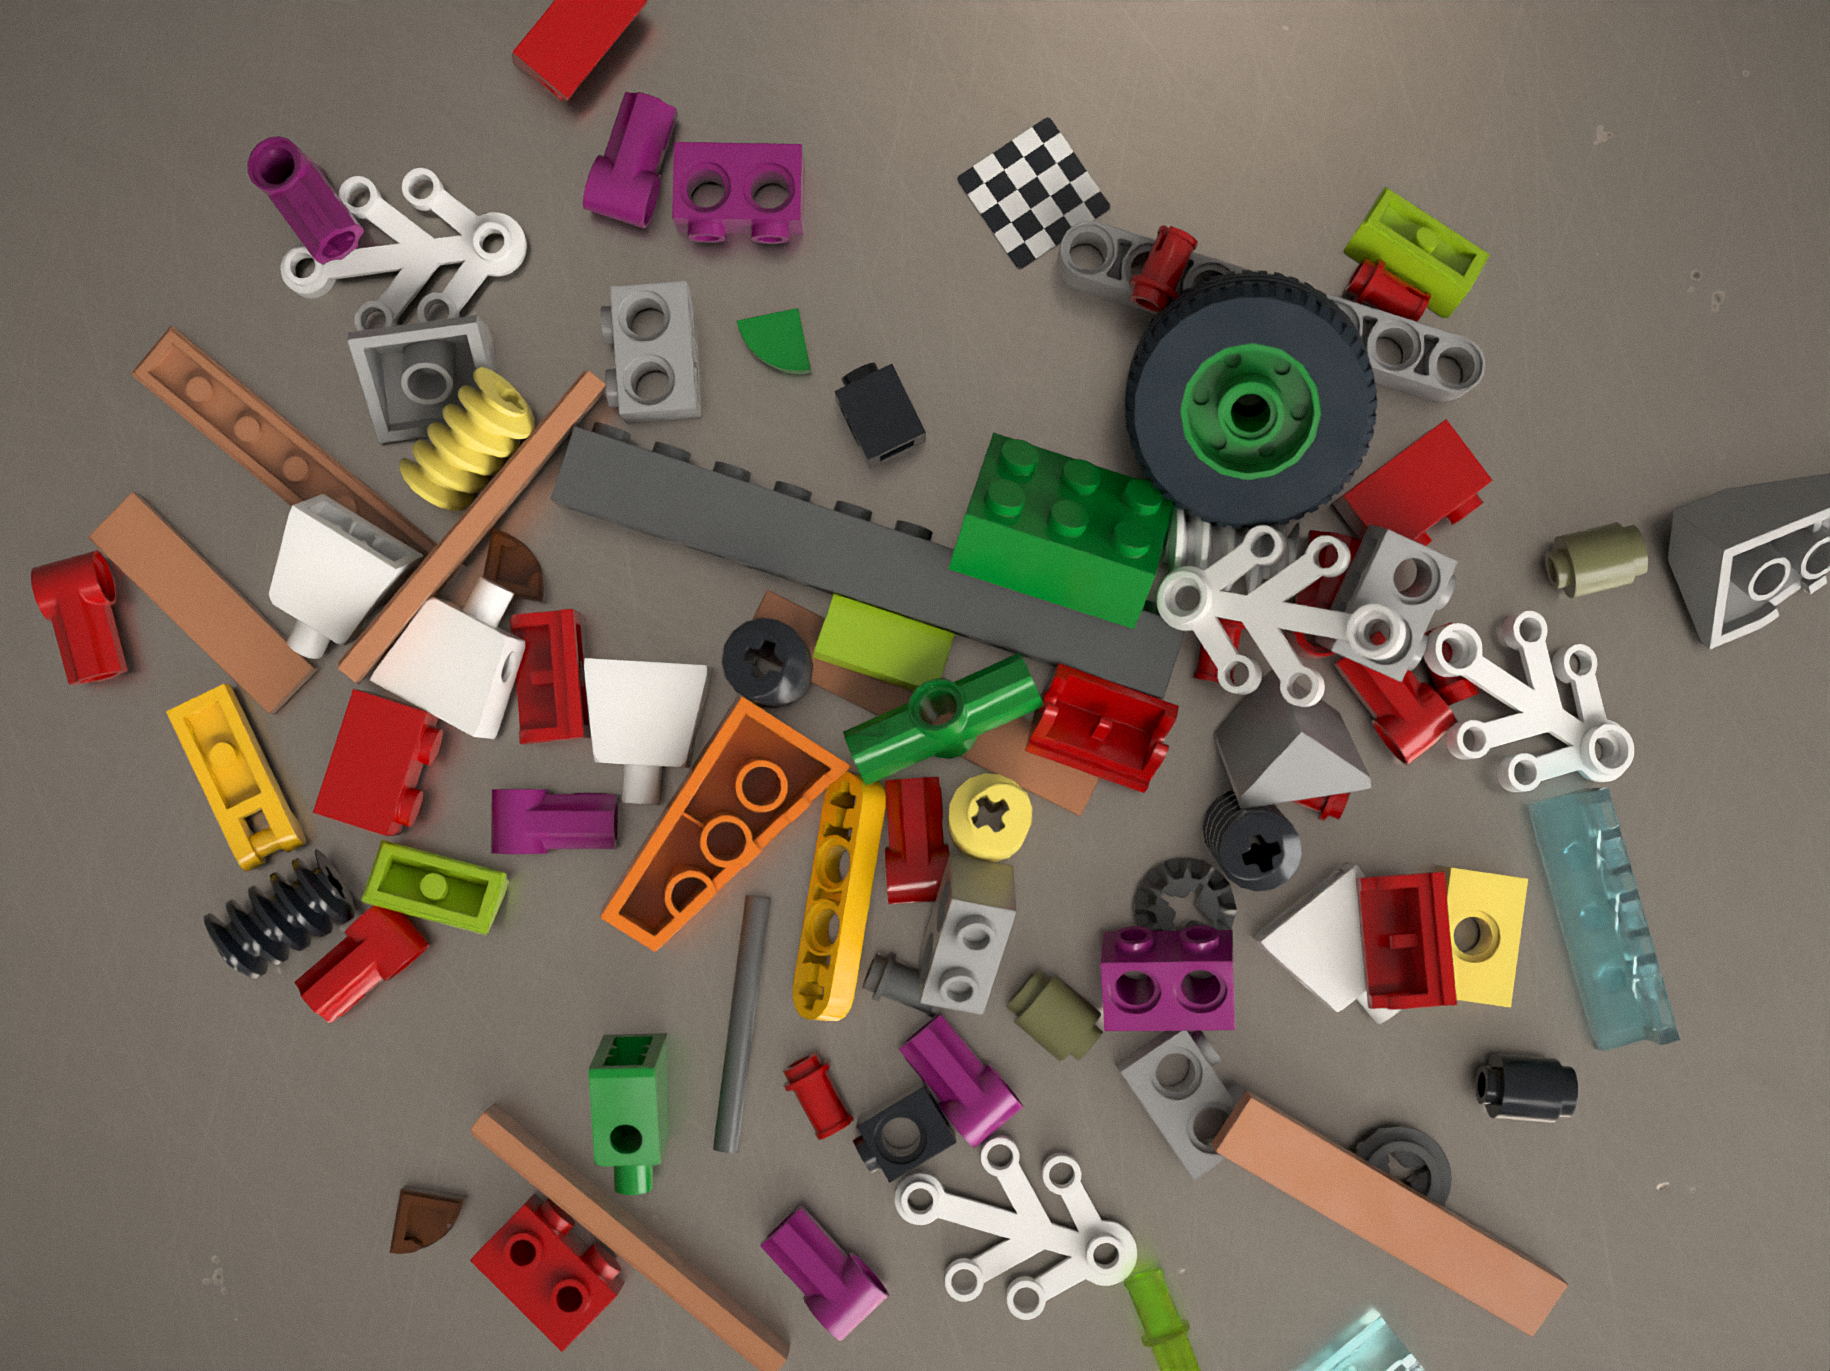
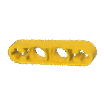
M845 772L838 780L832 782L827 787L824 796L792 986L794 1007L798 1014L806 1020L839 1021L849 1012L854 999L886 808V794L882 783L878 780L866 786L860 773ZM848 829H852L851 837L847 836ZM847 850L850 857V865L847 876L842 880L839 875V862L843 852ZM836 913L839 919V932L832 944L828 936L831 917ZM827 957H831L830 964H826Z

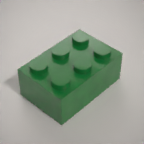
M993 432L948 569L1134 629L1156 576L1173 508V501L1171 499L1167 501L1162 496V491L1156 489L1148 480L1136 479L1096 466L1086 460L1074 459L1034 446L1027 441L1009 438Z

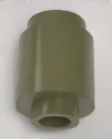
M1615 522L1556 536L1553 542V550L1546 552L1545 563L1552 586L1555 589L1562 587L1569 598H1574L1632 584L1635 576L1646 574L1648 570V554L1643 536L1635 525L1622 527L1621 524Z
M1039 968L1031 974L1005 1006L1017 1016L1014 1023L1059 1062H1062L1069 1054L1079 1061L1103 1033L1095 1025L1101 1016V1012L1055 973L1049 977Z

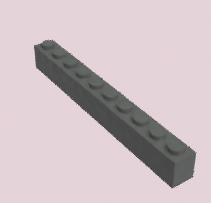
M595 422L592 432L574 426L550 498L559 507L830 595L835 593L1012 654L1020 652L1022 657L1055 668L1058 663L1158 699H1163L1185 631L1178 630L1167 624L1161 617L1156 602L1145 601L1134 629L949 570L954 549L931 542L933 531L922 526L897 520L895 528L891 529L870 522L873 512L851 503L837 500L834 510L810 503L812 492L789 483L776 481L773 490L749 483L752 473L731 464L716 461L712 471L690 464L691 453L669 444L655 442L653 450L650 451L628 444L631 437L630 433L607 424Z

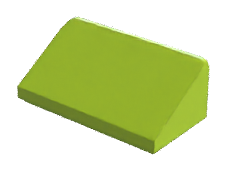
M1384 187L1344 248L1346 255L1358 263L1365 257L1374 263L1379 258L1385 261L1384 269L1423 292L1427 291L1432 296L1427 308L1444 318L1450 317L1469 293L1490 256L1486 251L1387 187Z
M381 839L361 901L487 936L505 896L509 881L505 872Z

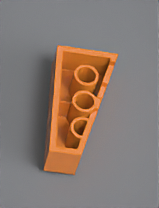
M738 694L601 907L600 918L656 952L702 909L732 877L758 856L773 838L790 822L792 823L811 805L810 803L832 782L838 780L851 765Z

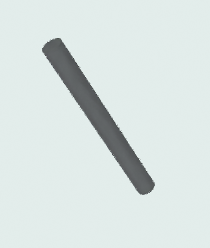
M745 895L713 1150L718 1152L738 1153L771 899L768 897Z

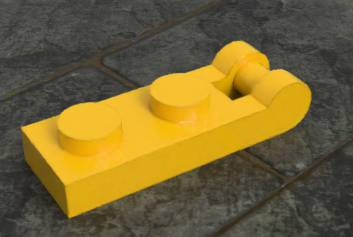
M231 684L219 685L166 711L232 853L245 872L266 863V856L280 849L288 853L306 844L304 831L283 796ZM263 810L270 826L254 834L250 830L245 818Z

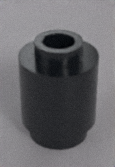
M1493 1054L1487 1066H1480L1477 1072L1476 1098L1479 1104L1485 1105L1487 1113L1491 1118L1555 1123L1559 1117L1570 1118L1576 1109L1578 1100L1576 1072L1571 1066H1562L1555 1058Z

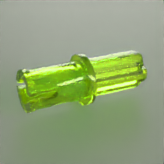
M1160 1267L1148 1269L1128 1278L1124 1285L1130 1293L1145 1331L1141 1341L1144 1347H1151L1160 1371H1201L1186 1335L1191 1327L1188 1320H1181L1164 1279L1163 1269Z

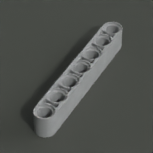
M1094 221L1080 222L1067 230L1061 241L1057 257L1059 275L1067 285L1082 292L1153 313L1139 307L1130 300L1133 289L1130 287L1129 282L1132 277L1131 267L1137 263L1146 262L1155 242L1154 239ZM1078 244H1092L1100 250L1104 262L1098 268L1091 270L1082 269L1071 259L1070 250ZM1192 252L1175 291L1181 296V291L1189 287L1192 288V285L1202 280L1209 281L1212 276H1223L1232 271L1238 274L1242 273V270L1250 269ZM1326 294L1329 300L1333 299L1339 308L1349 316L1350 321L1354 323L1368 352L1376 384L1430 401L1448 403L1459 399L1480 383L1484 376L1486 360L1483 351L1476 342L1467 337ZM1390 337L1399 343L1403 351V361L1401 364L1389 365L1379 358L1375 348L1377 338ZM1439 356H1450L1460 363L1463 370L1461 384H1450L1441 378L1437 370Z

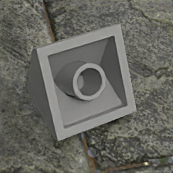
M478 315L348 332L347 341L379 444L428 437L427 428L433 422H440L449 426L443 418L442 410L444 407L451 403L466 409L458 398L459 389L464 385H468L482 391L474 380L473 373L479 367H485L498 374L493 332Z
M1273 669L1262 679L1257 689L1250 693L1215 731L1216 744L1241 809L1371 789L1369 773L1340 712L1321 699L1309 707L1288 703L1281 694L1280 679ZM1293 682V693L1297 698L1302 699L1310 694L1308 690Z

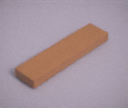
M131 492L88 536L113 563L268 714H275L318 670L307 657L294 652L288 646L287 638L139 494Z

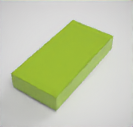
M834 593L813 653V658L914 691L926 681L937 678L941 679L955 633Z

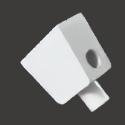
M324 494L292 505L268 594L273 605L297 619L287 639L288 646L294 652L304 657L318 659L323 656L330 640L340 645H347L357 640L419 567L424 555Z
M479 576L464 607L432 596L424 603L375 669L370 681L473 737L495 739L525 650V641L498 626L514 593L489 579Z
M585 658L584 673L595 762L624 764L622 803L660 805L662 766L690 768L712 679V668L708 665Z
M1344 863L1255 934L1252 939L1328 1008L1339 1012L1357 999L1375 1023L1381 1024L1393 1017L1401 1009L1368 1008L1356 878L1365 876L1357 865Z

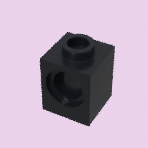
M872 362L849 372L841 378L844 387L834 391L836 402L868 468L874 467L925 442L926 432L893 364L878 369L876 363Z
M923 1080L918 1081L858 1117L856 1127L861 1135L853 1139L855 1148L868 1170L874 1173L882 1169L889 1183L957 1143L955 1131ZM907 1118L917 1125L920 1135L912 1146L905 1149H897L885 1141L882 1131L885 1125L892 1119Z

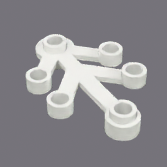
M416 168L409 171L402 181L404 197L418 210H432L461 235L434 239L383 200L379 190L369 179L362 176H354L348 178L341 185L339 190L340 199L355 218L369 220L398 242V244L355 249L342 260H333L322 265L312 257L302 243L293 246L285 253L281 261L280 272L285 284L295 293L305 298H318L332 289L336 279L400 271L377 301L366 302L357 309L354 323L356 329L362 331L367 330L366 320L374 312H383L385 314L386 323L384 327L397 326V319L440 265L463 263L442 293L428 294L420 301L417 310L420 322H428L430 309L439 303L448 305L449 315L447 319L460 317L459 312L487 276H504L519 267L526 254L527 241L520 225L510 216L498 212H490L481 216L476 215L447 193L439 178L431 170ZM421 180H430L433 182V191L430 196L425 199L414 198L413 188L415 184ZM356 189H369L370 199L366 205L362 207L351 206L350 198ZM492 233L503 235L504 245L501 250L496 253H487L483 250V242L488 235ZM304 258L314 259V272L309 277L298 278L295 272L297 263Z
M1267 525L1253 527L1248 531L1241 545L1206 570L1194 566H1183L1174 569L1164 577L1159 585L1156 597L1157 608L1161 617L1173 628L1182 631H1194L1218 668L1217 677L1220 685L1230 693L1246 695L1255 691L1261 682L1262 671L1259 664L1253 658L1238 654L1217 617L1241 621L1280 679V691L1283 698L1288 703L1301 707H1309L1319 702L1325 690L1324 680L1316 670L1304 667L1280 629L1349 641L1350 646L1355 652L1376 660L1386 659L1396 654L1405 640L1406 629L1400 615L1391 608L1380 604H1367L1358 608L1353 614L1286 602L1321 576L1337 577L1346 571L1351 559L1349 548L1343 541L1332 536L1324 535L1315 538L1309 544L1306 554L1248 595L1224 592V590L1257 564L1264 567L1277 565L1283 560L1287 552L1285 536L1277 529ZM1270 534L1275 542L1273 552L1269 556L1260 558L1256 552V543L1260 537ZM1327 545H1334L1338 551L1336 563L1329 568H1322L1318 561L1319 552ZM1196 588L1200 595L1199 604L1195 609L1186 611L1182 605V597L1188 589ZM1378 621H1385L1389 625L1390 636L1385 643L1374 645L1369 638L1370 628ZM1243 662L1249 670V677L1243 685L1236 687L1231 681L1230 673L1236 664ZM1306 674L1311 679L1312 689L1307 697L1299 699L1293 693V682L1298 676Z
M1535 611L1511 614L1506 618L1502 627V635L1506 644L1520 652L1528 686L1482 656L1481 639L1477 632L1468 625L1456 623L1434 629L1427 636L1428 642L1424 658L1434 673L1443 677L1461 675L1518 712L1517 714L1484 723L1478 720L1455 723L1447 732L1446 744L1448 750L1458 759H1477L1486 755L1492 747L1548 732L1568 746L1537 757L1528 753L1505 756L1497 767L1498 781L1505 790L1510 792L1531 791L1543 780L1578 771L1584 778L1593 782L1615 780L1632 763L1634 743L1630 734L1616 722L1606 719L1595 676L1598 666L1596 654L1589 646L1584 644L1564 646L1554 654L1551 666L1545 642L1548 633L1547 623ZM1522 620L1528 623L1531 630L1528 641H1525L1519 633V626ZM1443 641L1448 642L1452 648L1453 654L1449 663L1445 661L1442 654ZM1573 653L1580 661V670L1577 674L1571 670L1569 664ZM1554 674L1560 681L1571 683L1578 719L1563 710ZM1467 729L1471 730L1475 737V745L1471 751L1463 743V735ZM1596 740L1601 744L1603 751L1599 761L1595 755ZM1518 762L1525 768V779L1521 784L1514 776V768Z
M993 1135L986 1139L981 1147L980 1157L984 1169L991 1175L997 1176L1016 1212L945 1192L939 1177L927 1170L918 1169L910 1171L897 1183L895 1189L896 1209L899 1215L911 1224L926 1225L940 1218L1008 1238L972 1259H957L947 1267L945 1287L948 1294L955 1300L967 1302L975 1299L981 1293L985 1282L1044 1249L1070 1257L1034 1279L1022 1276L1010 1283L1006 1291L1007 1305L1010 1312L1019 1319L1030 1320L1036 1318L1043 1311L1047 1300L1085 1279L1096 1285L1110 1286L1126 1279L1135 1267L1137 1247L1133 1236L1122 1224L1112 1220H1101L1080 1182L1081 1170L1077 1161L1067 1153L1060 1152L1050 1155L1043 1163L1042 1178L1046 1187L1051 1192L1062 1196L1078 1230L1051 1223L1019 1164L1017 1145L1011 1138L1005 1135ZM998 1144L1006 1145L1012 1151L1010 1162L1001 1167L994 1166L987 1158L989 1150ZM1060 1162L1067 1163L1073 1168L1072 1179L1062 1185L1052 1182L1049 1178L1051 1168ZM920 1188L930 1192L933 1198L932 1204L927 1209L921 1211L913 1209L908 1203L909 1194L913 1190ZM1102 1243H1110L1117 1248V1256L1109 1264H1100L1093 1258L1094 1250ZM967 1269L975 1274L976 1282L972 1288L959 1290L952 1284V1277L958 1270ZM1029 1287L1037 1292L1038 1299L1032 1307L1021 1308L1015 1304L1013 1298L1019 1289Z

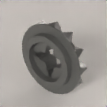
M1175 858L1165 861L1154 867L1143 878L1137 889L1134 900L1137 926L1146 927L1151 931H1171L1175 925L1173 920L1176 912L1168 906L1169 902L1161 898L1162 894L1185 898L1190 891L1194 892L1199 884L1201 887L1197 893L1199 897L1195 906L1203 912L1202 915L1209 919L1207 926L1214 927L1217 930H1231L1237 912L1231 884L1214 866L1204 861L1193 858ZM1187 919L1182 924V926H1178L1175 931H1182L1184 928L1193 925L1206 924H1204L1201 921H1198L1196 923L1195 921Z
M1403 1125L1401 1127L1378 1128L1373 1135L1357 1144L1355 1152L1357 1156L1390 1174L1388 1163H1390L1388 1154L1390 1153L1404 1168L1414 1166L1417 1169L1423 1166V1168L1415 1170V1174L1406 1179V1184L1440 1205H1445L1451 1189V1168L1446 1154L1433 1138L1419 1130Z

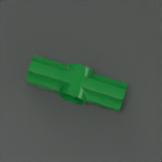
M1019 652L955 682L939 678L926 681L914 690L908 703L845 730L843 734L851 756L867 786L934 755L945 759L959 757L971 749L976 742L977 736L1043 707L1044 704L1028 667ZM955 713L946 723L932 725L939 716Z

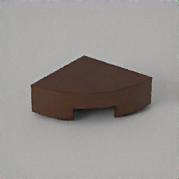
M492 528L483 577L514 593L512 598L546 604V579L537 557L519 539L506 532Z
M411 1186L401 1188L389 1253H413L440 1240L459 1220L468 1196Z

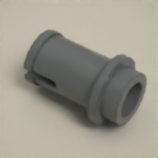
M890 951L888 956L876 953L862 988L873 992V1000L879 1001L880 997L883 996L924 1012L927 1016L933 1018L939 1007L920 1003L919 969L895 960L896 953Z

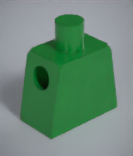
M667 1033L603 1035L588 1069L595 1165L601 1167L614 1166V1190L616 1193L622 1195L648 1193L653 1190V1165L662 1162L669 1138Z

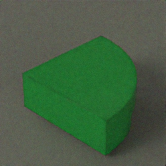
M798 308L736 320L746 346L761 361L789 374L812 373Z

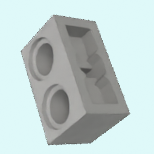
M687 281L610 287L611 306H601L600 310L604 344H614L616 369H606L605 371L606 394L609 407H619V414L626 423L702 418L693 298ZM646 308H654L664 314V321L661 328L655 334L639 336L632 332V321L639 311ZM658 370L667 374L669 384L662 396L653 400H646L637 396L636 385L644 373Z
M1369 524L1330 610L1353 614L1358 608L1367 604H1380L1391 608L1400 615L1405 624L1406 636L1404 643L1396 654L1381 660L1371 659L1358 654L1352 649L1349 641L1317 636L1315 643L1402 682L1406 671L1413 670L1424 655L1428 642L1427 635L1424 633L1435 610H1442L1454 591L1456 577L1452 573L1458 561L1391 530ZM1412 558L1417 568L1415 581L1406 590L1398 592L1393 581L1395 569L1402 561Z
M954 854L949 855L919 954L920 1003L983 1015L1017 912L1013 866Z
M1164 1031L1118 1062L1116 1067L1193 1180H1196L1227 1158L1215 1152L1211 1145L1214 1138L1202 1139L1195 1136L1193 1131L1195 1117L1200 1111L1214 1107L1223 1110L1226 1121L1244 1092L1236 1082L1225 1088L1212 1067L1219 1063L1221 1059L1202 1031H1195L1190 1035L1187 1031ZM1178 1053L1185 1055L1189 1061V1073L1186 1079L1175 1086H1166L1159 1083L1156 1074L1159 1062L1169 1054Z

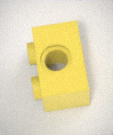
M1437 865L1436 872H1445L1457 1000L1511 1008L1528 879ZM1472 917L1480 927V939L1473 949L1461 952L1454 942V930L1461 920Z

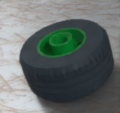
M1242 270V273L1238 274L1232 271L1223 276H1212L1209 281L1205 282L1202 280L1196 283L1194 287L1181 291V296L1170 301L1163 311L1158 312L1157 317L1151 320L1147 330L1141 336L1138 346H1136L1129 369L1125 396L1126 428L1130 437L1131 449L1135 450L1134 456L1138 464H1141L1145 476L1150 477V483L1156 489L1162 491L1161 494L1167 501L1171 499L1175 507L1180 510H1187V514L1194 518L1198 516L1201 517V521L1207 523L1213 521L1221 527L1229 525L1232 526V529H1242V526L1252 529L1259 525L1274 527V524L1280 523V525L1289 524V520L1295 518L1297 521L1305 517V513L1310 512L1311 514L1319 510L1318 506L1321 504L1326 505L1332 500L1334 494H1338L1344 489L1343 485L1345 482L1349 483L1351 481L1354 471L1358 470L1363 463L1362 456L1367 455L1369 442L1374 434L1373 425H1376L1377 390L1374 373L1365 345L1354 323L1350 321L1349 316L1339 308L1333 299L1329 300L1325 293L1314 289L1309 283H1300L1298 278L1286 277L1278 272L1268 274L1266 270H1258V272ZM1251 393L1264 398L1258 404L1251 406L1241 405L1236 401L1242 395Z

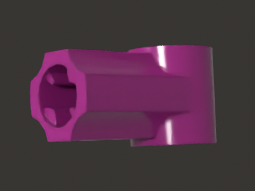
M625 91L604 156L598 155L589 172L583 195V209L638 227L646 228L648 226L659 197L662 180L659 171L678 116L676 107L663 102L660 98L642 92L631 93Z
M276 136L259 142L251 151L247 162L248 175L252 183L268 195L318 263L324 265L329 261L344 259L358 247L359 238L364 230L327 181L324 169L287 138ZM294 168L292 175L282 182L288 170Z
M492 789L491 854H547L549 849H617L619 834L617 794H549V789Z
M941 1013L926 1022L899 1046L898 1050L903 1054L906 1061L941 1100L938 1105L943 1113L973 1148H976L1024 1108L1018 1097L988 1062L983 1065Z
M802 1205L788 1214L760 1244V1247L782 1269L783 1273L805 1294L803 1297L804 1302L814 1317L830 1334L840 1341L890 1296L876 1274L854 1253L851 1252L847 1255Z

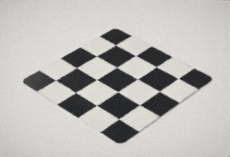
M1049 117L1044 118L958 176V182L1019 269L1061 243L1067 230L1075 224L1093 221L1110 209V204Z

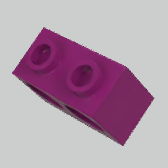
M674 142L672 219L677 231L688 233L689 240L706 243L726 240V233L751 234L752 241L767 244L788 242L789 234L803 235L805 159L802 144ZM705 182H715L725 189L722 199L711 207H700L691 201L695 188ZM777 183L787 189L788 196L778 207L764 208L754 201L757 190L765 184Z
M1193 925L1184 928L1182 931H1151L1142 926H1128L1118 931L1103 933L1100 966L1104 1031L1235 1030L1233 930H1217L1207 925ZM1195 970H1205L1214 975L1209 978L1199 979L1192 977L1188 973ZM1140 971L1147 974L1148 977L1144 979H1131L1125 976L1124 973Z

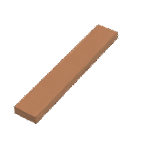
M173 326L167 329L131 372L133 377L290 506L324 494L424 555L422 562L438 544ZM463 563L455 570L434 597L441 598L466 568Z
M590 370L587 372L583 371L337 662L339 665L337 668L358 685L364 680L401 636L424 603L432 596L434 597L573 432L574 426L577 427L604 395L606 384Z
M767 589L752 620L758 618L775 619L794 629L810 650L813 662L811 683L877 716L909 702L910 696L914 692L912 690L813 658L825 618ZM773 649L769 658H763L781 668L783 667V662L775 655V649ZM955 713L939 716L932 725L946 723ZM1023 716L977 736L976 742L971 749L959 756L993 774H1000L1015 781L1019 787L1080 817L1100 777L1025 751L1032 721Z
M1248 1090L1244 1092L1211 1142L1212 1147L1218 1154L1531 1337L1535 1335L1568 1286L1559 1274Z
M493 1104L484 1111L470 1128L472 1136L759 1371H779L787 1361L790 1344L498 1105Z

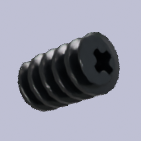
M758 618L746 621L732 631L724 644L722 666L725 678L737 693L761 707L779 708L792 704L804 695L812 680L813 662L810 650L793 628L779 620ZM773 649H775V655L783 662V667L780 672L769 670L763 679V672L755 667V662L758 657L769 658Z
M1229 791L1217 798L1206 811L1202 826L1204 842L1227 878L1239 887L1256 892L1273 890L1288 882L1298 869L1302 856L1300 836L1293 824L1289 822L1275 804L1241 809L1235 792ZM1251 837L1253 838V841H1254V843H1252V844H1251L1250 839H1249V838H1251Z
M318 849L315 850L318 867L313 870L299 858L292 861L296 881L293 883L287 881L278 872L269 875L274 894L270 897L257 886L248 888V896L252 908L248 911L233 899L226 902V910L230 919L229 923L224 924L212 913H208L203 917L211 941L231 968L251 978H259L266 974L268 962L279 965L288 960L290 954L289 947L297 951L309 947L312 940L311 933L319 937L330 934L333 929L332 918L342 924L354 919L355 908L349 888L340 873Z

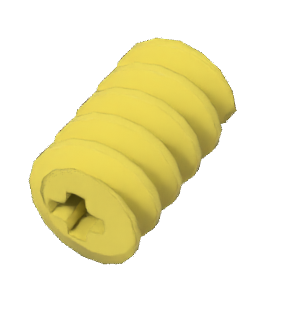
M479 367L473 373L474 380L482 391L468 385H464L458 391V398L466 409L451 403L446 405L442 410V414L449 426L440 422L431 423L427 428V434L432 443L418 440L412 446V454L417 461L403 458L399 461V470L409 487L426 501L443 509L451 511L465 510L474 501V493H479L487 486L489 475H495L504 466L505 457H510L520 447V439L527 438L535 429V417L524 397L501 375L485 367Z
M984 773L969 778L956 789L949 804L948 829L952 841L962 854L969 858L990 862L1009 859L1021 848L1032 823V805L1027 792L1021 789L1015 781L1000 774ZM985 806L990 813L1002 811L1004 815L1000 821V831L994 833L988 825L980 828L975 826L980 807Z

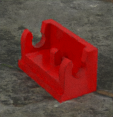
M554 0L513 50L512 62L557 99L568 101L637 14L646 6L648 0Z
M561 609L511 615V618H509L510 631L525 641V650L516 675L520 744L591 739L584 673L585 652L581 613L574 609Z
M1058 663L1040 695L1044 706L1034 711L1025 751L1145 793L1151 779L1168 752L1169 745L1163 742L1176 721L1179 706Z
M1445 872L1356 878L1368 1008L1397 1010L1457 1005Z

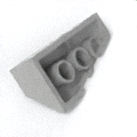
M1830 473L1727 488L1674 509L1668 561L1701 643L1709 650L1761 629L1779 616L1776 605L1799 589L1803 588L1809 594H1812L1828 583L1826 573L1830 570Z

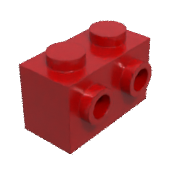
M1445 419L1332 502V504L1359 540L1363 539L1369 524H1372L1427 546L1433 540L1426 530L1444 517L1447 518L1451 525H1454L1484 503L1477 492L1493 480L1449 421Z
M353 689L313 813L384 836L401 835L403 826L411 827L421 807L423 791L416 789L423 764L428 766L433 764L441 745L443 730L436 728L438 717L407 703L369 691Z
M534 1193L478 1250L470 1261L563 1352L618 1296L625 1282L617 1275L621 1271L620 1265L607 1250L597 1243L589 1247L571 1230L575 1226V1221L568 1213L551 1199L547 1198L543 1202Z

